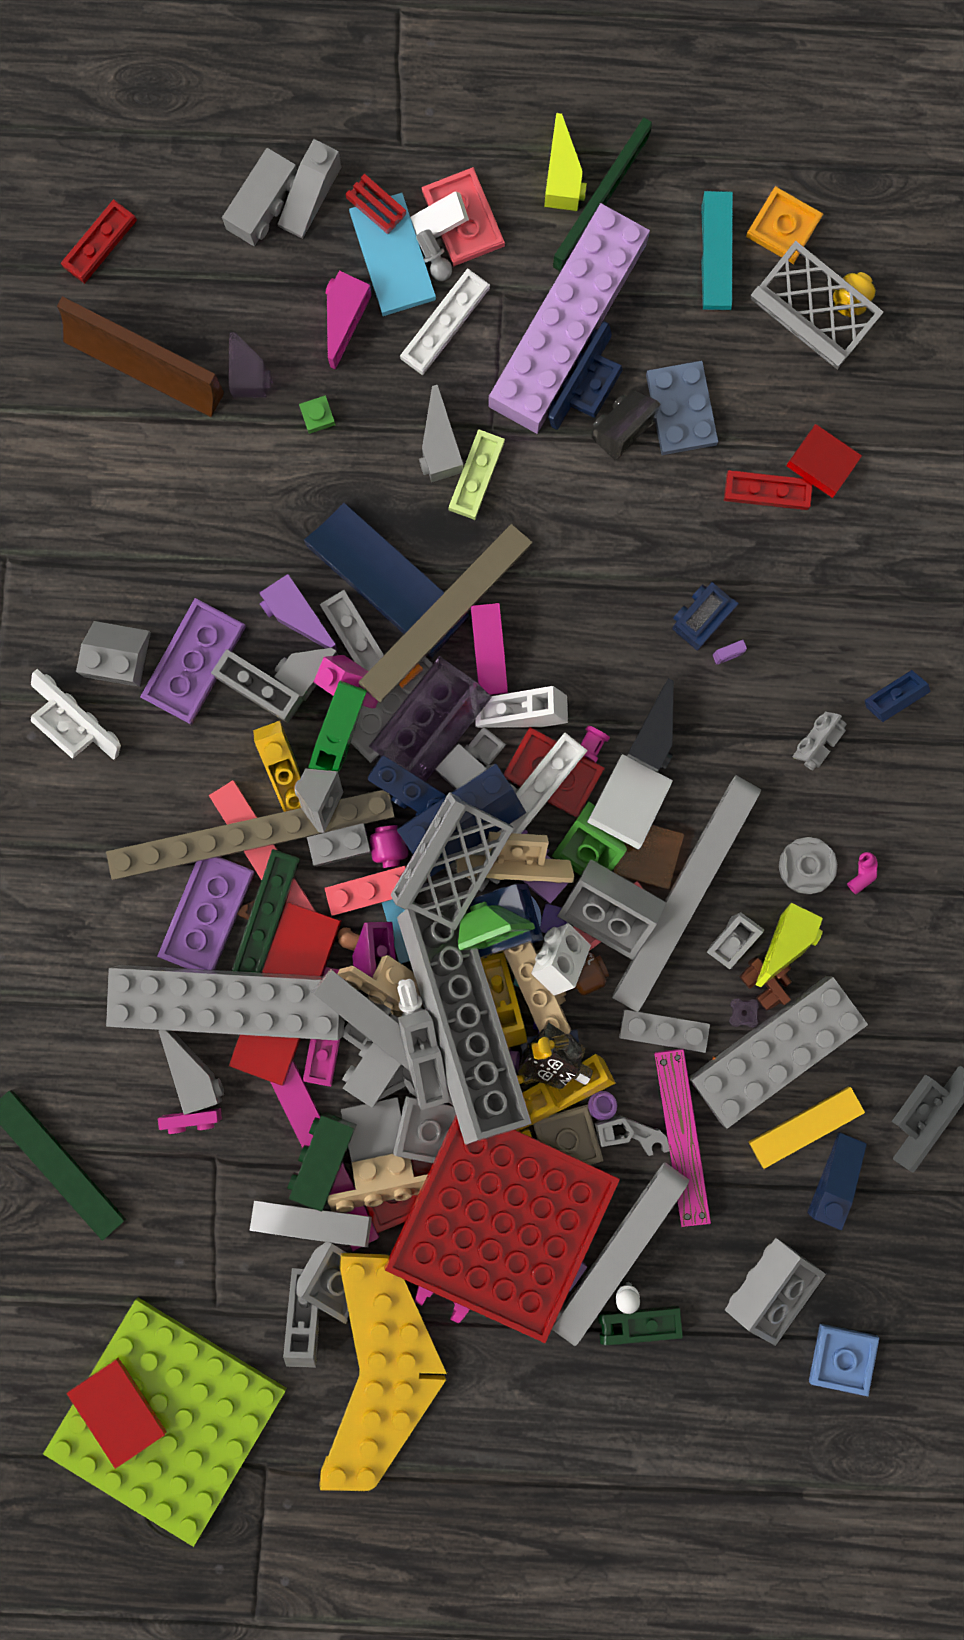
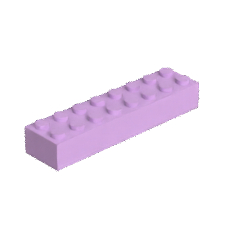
M600 203L489 395V408L538 434L548 417L551 404L557 401L567 377H571L575 370L578 357L586 351L590 344L593 331L601 325L646 247L650 230Z

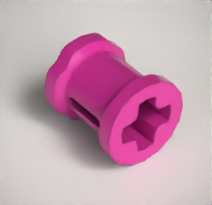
M588 725L586 727L587 733L580 745L587 749L584 757L596 763L600 749L604 742L609 741L610 737Z

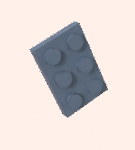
M697 361L648 370L646 378L661 454L666 455L716 446L718 438L703 362Z

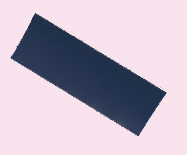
M345 503L304 539L306 546L403 634L444 594L440 588ZM466 613L427 654L431 659L466 622L469 614Z

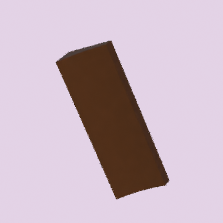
M62 296L57 308L62 318L64 343L212 417L224 395V391L214 373Z

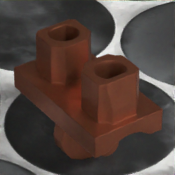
M755 957L748 962L750 966L739 976L749 989L756 985L763 965L759 958L756 959ZM790 965L765 984L768 989L756 997L765 1010H769L779 1003L785 1005L791 1000L776 981L779 979L784 987L792 982L786 975L791 969Z

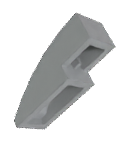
M425 1009L398 1017L404 1049L421 1110L450 1102L441 1051L437 1046L433 1020L428 1011Z

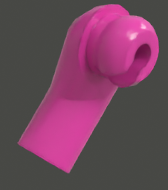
M864 852L860 855L858 875L847 883L854 894H858L877 878L878 862L871 852Z

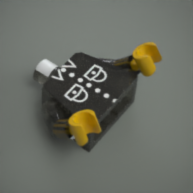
M547 1023L524 1050L517 1071V1078L521 1086L539 1082L557 1089H563L572 1078L586 1085L593 1074V1069L582 1064L585 1053L584 1046L578 1043L571 1034H565L554 1025Z

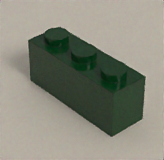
M326 1112L320 1118H314L309 1130V1134L313 1135L309 1146H303L298 1159L299 1162H302L299 1174L293 1173L287 1189L292 1190L289 1197L290 1200L320 1212L323 1211L357 1124Z

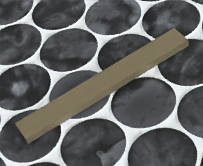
M511 524L359 681V685L381 703L471 609V606H474L532 545V541Z

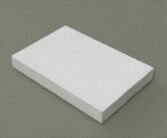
M622 754L587 822L640 849L673 780Z

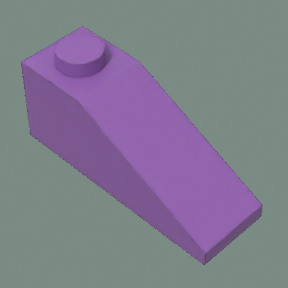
M288 574L260 592L264 601L259 604L269 618L274 615L278 622L322 647L338 650Z

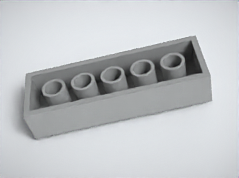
M825 976L688 1078L719 1122L727 1129L868 1024L834 977Z

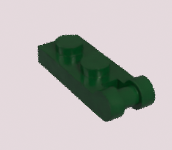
M679 1306L638 1309L631 1314H625L621 1311H603L598 1314V1323L602 1326V1333L599 1334L600 1344L602 1345L683 1338ZM622 1323V1332H614L613 1324Z

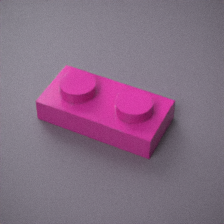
M221 1108L198 1110L185 1115L184 1113L163 1115L158 1118L159 1130L168 1129V1134L185 1132V1127L197 1125V1130L215 1128L214 1123L222 1120Z

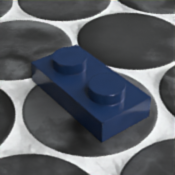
M911 670L864 701L867 709L884 722L930 693V688L926 681Z

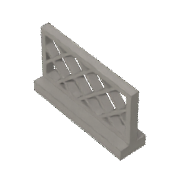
M797 241L792 244L761 285L751 294V300L837 370L883 314L880 308ZM795 251L805 257L806 269L789 271L788 260ZM809 261H810L813 265H815L816 267H815V268H810V267H809ZM785 265V266H786V272H780V273H779V271H780V270L783 268V266ZM820 271L825 273L828 279V287L811 289L810 273ZM807 273L808 289L791 292L790 276ZM786 276L788 292L775 294L767 287L774 278ZM831 279L838 285L831 286ZM840 289L848 291L850 304L833 307L832 291ZM828 291L830 307L813 309L811 293ZM808 294L809 310L797 312L792 308L791 296ZM853 296L861 303L854 304ZM788 297V304L781 298ZM867 307L874 315L868 323L855 324L854 308ZM850 309L851 325L835 327L833 311ZM830 312L831 328L818 329L814 325L813 314ZM810 314V321H808L802 315ZM863 328L860 331V333L856 336L855 329ZM852 329L853 341L844 350L836 343L835 332ZM831 332V333H832V339L829 338V337H828L826 334H824V333Z
M449 792L391 893L395 904L405 910L409 908L456 930L514 830L513 826L462 801L458 796ZM465 811L475 815L477 825L461 830L459 821ZM493 826L503 829L497 840L486 841L484 829ZM479 831L483 844L467 849L463 836ZM459 838L463 851L447 856L444 848L447 842ZM484 850L487 858L484 864L472 868L469 855ZM465 857L468 870L452 875L449 862ZM445 864L448 876L432 881L430 876L432 868ZM470 876L472 884L469 890L457 894L454 881ZM450 882L453 895L437 900L434 887ZM430 889L433 902L422 906L414 902L419 892ZM455 901L457 910L452 919L442 916L439 906Z

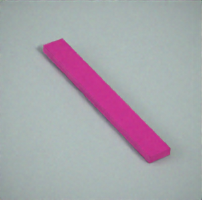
M293 1060L285 1084L283 1086L273 1082L271 1084L303 1148L304 1145H310L313 1135L309 1134V1130L314 1118H320L321 1115ZM342 1162L330 1195L356 1190L344 1162ZM365 1206L355 1207L352 1211L347 1212L348 1214L370 1217ZM372 1221L369 1243L380 1237ZM350 1245L353 1251L360 1248V1246Z

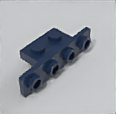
M603 321L600 328L593 331L588 349L578 357L576 369L573 375L565 380L562 394L558 401H554L551 404L548 418L552 428L559 429L571 407L596 418L622 373V365L601 356L612 336L609 323Z
M384 755L381 756L368 776L370 782L393 796L391 799L393 802L404 809L409 806L417 811L416 816L447 796Z

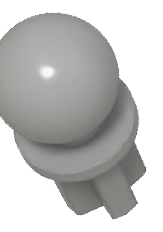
M430 229L419 232L416 235V239L425 255L424 261H431L430 273L432 277L438 281L447 280L452 274V265L447 259L441 258L440 255L444 253V249H440Z

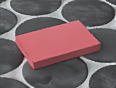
M473 167L422 187V193L428 207L455 191L461 193L469 220L441 235L453 267L505 247L504 239Z

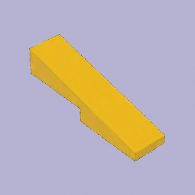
M595 1054L563 1073V1077L558 1076L548 1083L542 1081L523 1092V1098L532 1124L516 1130L525 1129L615 1084L604 1059ZM567 1073L573 1074V1075H570L571 1080H568L569 1082H567V1081H562V1082H561V1081H560V1080H567L566 1078H569V1076L567 1075ZM579 1074L590 1078L586 1085L575 1080Z

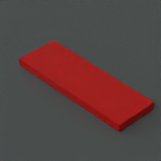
M286 902L262 973L323 976L342 921ZM239 1035L229 1066L283 1086L301 1038Z

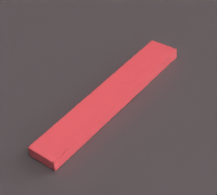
M234 780L209 795L227 825L257 818ZM275 845L244 851L261 880L272 849L277 850ZM294 877L286 902L316 912Z

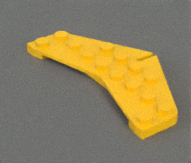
M341 1253L340 1272L360 1371L332 1448L322 1466L320 1490L368 1491L375 1488L446 1381L445 1375H419V1373H447L405 1280L384 1269L389 1255Z

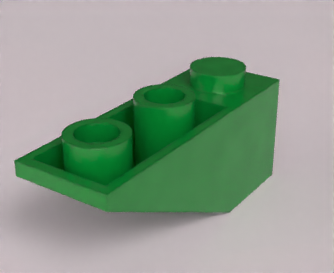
M341 680L339 681L315 744L309 764L310 769L338 771L339 773L345 763L367 690Z

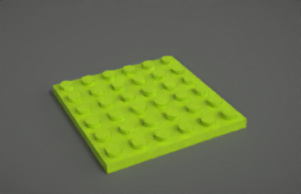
M137 1297L91 1375L119 1357L167 1433L115 1469L75 1406L72 1405L43 1455L194 1547L287 1388Z

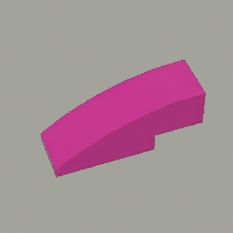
M500 604L471 606L479 696L508 694Z

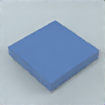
M820 1324L809 1383L811 1385L869 1396L879 1337L877 1335Z

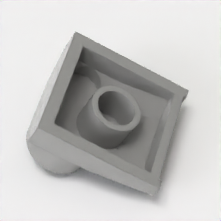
M325 1242L315 1249L299 1277L296 1295L346 1324L349 1312L340 1272L341 1253L346 1252L330 1242Z

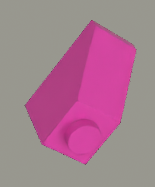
M345 655L327 656L323 658L313 682L334 696L340 680L364 689L359 685V681L369 671ZM367 692L362 706L373 709L376 708L378 701Z

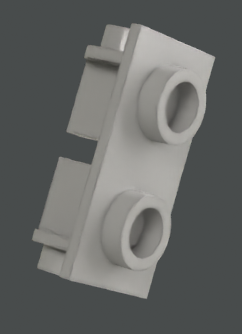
M824 712L823 715L819 716L814 723L813 729L806 738L801 740L797 746V751L792 757L805 761L804 765L810 770H814L816 767L819 768L830 753L824 746L825 742L834 747L846 731L845 726L847 724L840 719L842 716L830 712Z

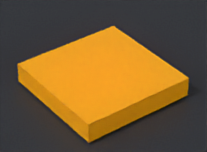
M775 186L747 232L746 237L776 255L783 257L795 241L803 247L806 245L821 220L823 213ZM795 251L788 261L794 264L800 253Z

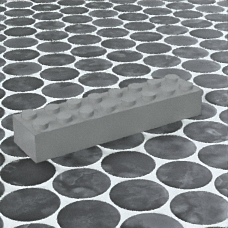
M455 901L439 906L441 915L452 919L457 910ZM407 908L397 919L424 1009L428 1011L433 1020L437 1046L441 1051L446 1083L465 1145L532 1124L478 949L459 950L460 923L456 930Z
M118 965L109 968L106 1027L339 1040L344 1036L345 1019L312 993L324 976Z

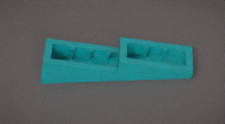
M704 191L701 205L703 310H731L733 192Z

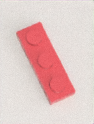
M407 866L326 887L325 892L331 916L393 900L391 893Z

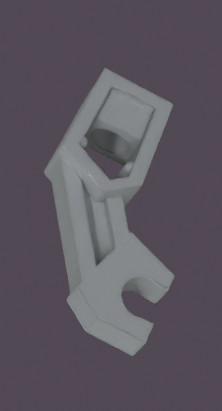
M621 1115L614 1116L608 1120L594 1122L598 1143L601 1147L627 1143L633 1138L640 1142L648 1156L653 1155L652 1146L657 1142L661 1144V1151L664 1153L670 1151L667 1137L658 1128L654 1129ZM623 1124V1128L626 1130L624 1135L614 1136L612 1126Z

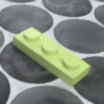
M478 429L450 502L449 511L474 520L476 519L504 446V438Z

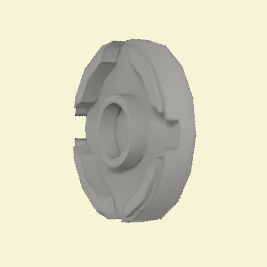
M805 837L796 839L785 847L780 855L779 871L781 878L789 888L797 893L813 894L823 891L830 885L836 876L838 864L835 853L825 842L818 838Z

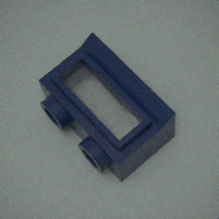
M713 582L708 587L702 584L692 596L695 602L689 609L683 606L673 617L676 623L672 629L697 651L739 604Z

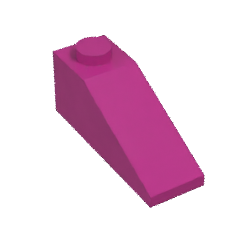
M341 271L338 272L335 279L332 278L326 288L328 360L330 367L336 369L372 296L369 284Z

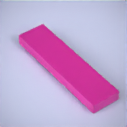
M326 967L323 976H325L330 969L333 970L336 974H338L340 969ZM341 1038L339 1040L310 1039L303 1082L332 1086Z

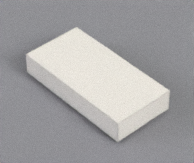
M456 191L410 217L416 235L425 229H430L435 239L469 220L461 193Z

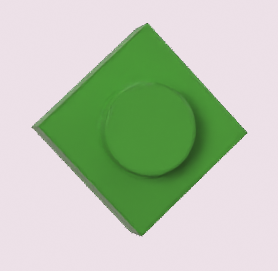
M326 395L299 404L309 434L335 425Z

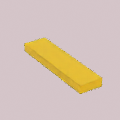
M848 1086L750 1140L749 1144L762 1168L765 1169L865 1112L852 1088Z

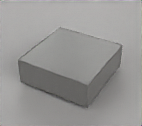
M483 727L468 746L479 755L478 760L487 766L493 762L506 744Z

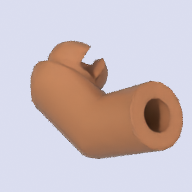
M345 927L340 929L337 934L338 942L343 948L354 951L360 935L353 933L350 928Z

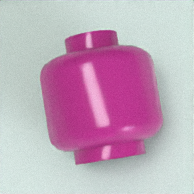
M397 825L375 828V833L369 838L372 860L376 863H383V868L400 866V860L408 856V846L398 833Z

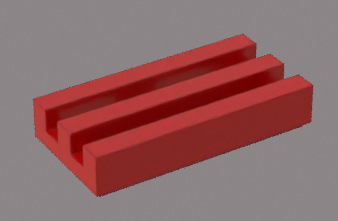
M366 174L361 177L359 183L356 182L353 185L351 191L349 190L346 193V198L387 234L406 215V210ZM365 187H367L371 192H373L379 199H381L387 206H389L395 213H397V215H394L388 208H386L380 201H378L372 194H370L365 189ZM360 193L377 210L390 220V223L388 224L360 200L357 195Z

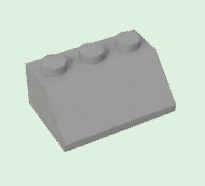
M590 859L557 917L633 960L657 925L666 902Z
M775 1238L765 1248L763 1256L757 1265L748 1272L746 1280L740 1289L731 1296L725 1311L749 1332L776 1346L826 1274L788 1245Z

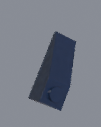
M838 1132L807 1212L813 1219L839 1230L843 1229L853 1203L867 1143Z

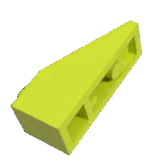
M556 113L544 207L577 211L579 200L584 201L587 183H581L583 171L563 115Z
M793 903L786 908L778 921L756 982L757 986L762 987L800 957L811 945H817L823 932L819 929L822 917Z

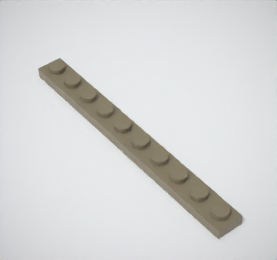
M381 790L340 799L324 833L362 823L369 824L395 818L390 794ZM302 808L106 851L111 879L118 880L302 839L321 833L317 831Z

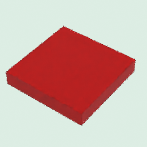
M815 424L786 466L833 498L862 455Z

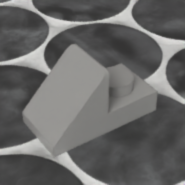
M740 912L730 918L726 928L710 945L707 953L731 969L759 938L764 929Z

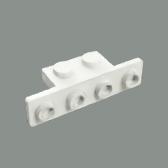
M36 669L32 673L31 686L49 702L31 716V722L72 759L92 742L99 746L113 760L118 757L121 744L116 735L103 729L98 724L97 719L91 713L83 711L70 694L62 692L49 675H44Z

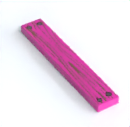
M684 1048L655 1052L672 1167L690 1179L687 1187L677 1200L681 1226L711 1224Z

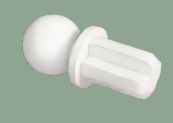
M411 979L400 980L397 989L400 996L399 1008L403 1011L402 1016L424 1010L421 1007L422 999L417 995L414 981Z
M626 1282L624 1286H620L616 1293V1304L621 1312L631 1314L637 1311L640 1306L639 1292L629 1282Z

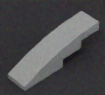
M254 1201L250 1231L368 1247L372 1217L328 1210L320 1212L312 1208Z

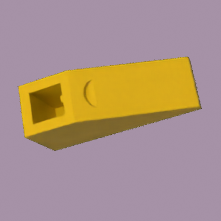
M277 721L253 730L254 742L283 812L300 809L299 798L295 795V785L300 780L301 773L281 722Z

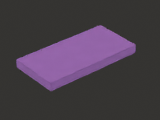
M195 598L140 697L192 725L217 680L211 672L226 649L231 652L233 651L246 625Z
M221 857L196 862L157 957L187 969L215 970L255 871Z

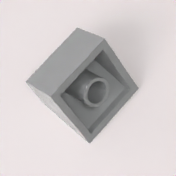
M94 621L81 644L76 672L86 678L140 687L151 632Z

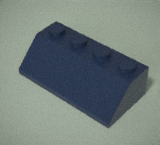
M493 764L451 792L462 801L508 824H511L527 813L497 764ZM446 796L397 829L412 854L415 853ZM465 811L459 821L461 830L477 825L475 815ZM497 826L484 829L486 840L488 839L489 832H499L502 829ZM479 831L463 836L467 849L482 843ZM459 838L448 841L444 847L447 856L463 851ZM445 864L433 867L430 876L432 877L444 869Z

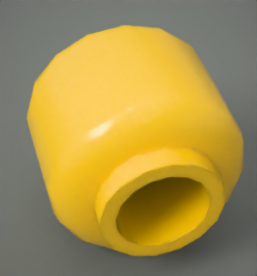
M859 272L858 274L849 273L843 277L847 283L868 300H873L876 290L869 275ZM844 289L835 290L833 293L834 306L849 305V292ZM853 296L854 304L861 303ZM867 307L854 308V315L863 314ZM850 309L838 310L842 315L851 317Z

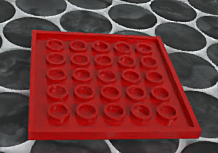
M455 1116L384 1269L393 1275L546 1343L620 1179L517 1130L465 1145L457 1116Z

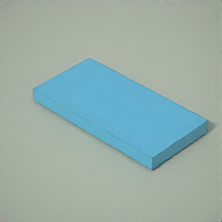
M402 193L392 195L391 197L406 210V215L389 234L385 233L357 207L349 209L382 316L436 300ZM381 199L378 200V201H380L386 208H388L394 215H397V213H395V212H394L389 206H387ZM370 202L366 203V205L370 207L376 214H378L384 221H386L388 224L390 223V220L385 215H383L379 210H377Z

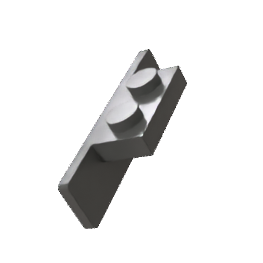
M959 1066L944 1087L925 1075L891 1121L909 1135L893 1157V1160L912 1173L918 1168L964 1103L963 1067Z

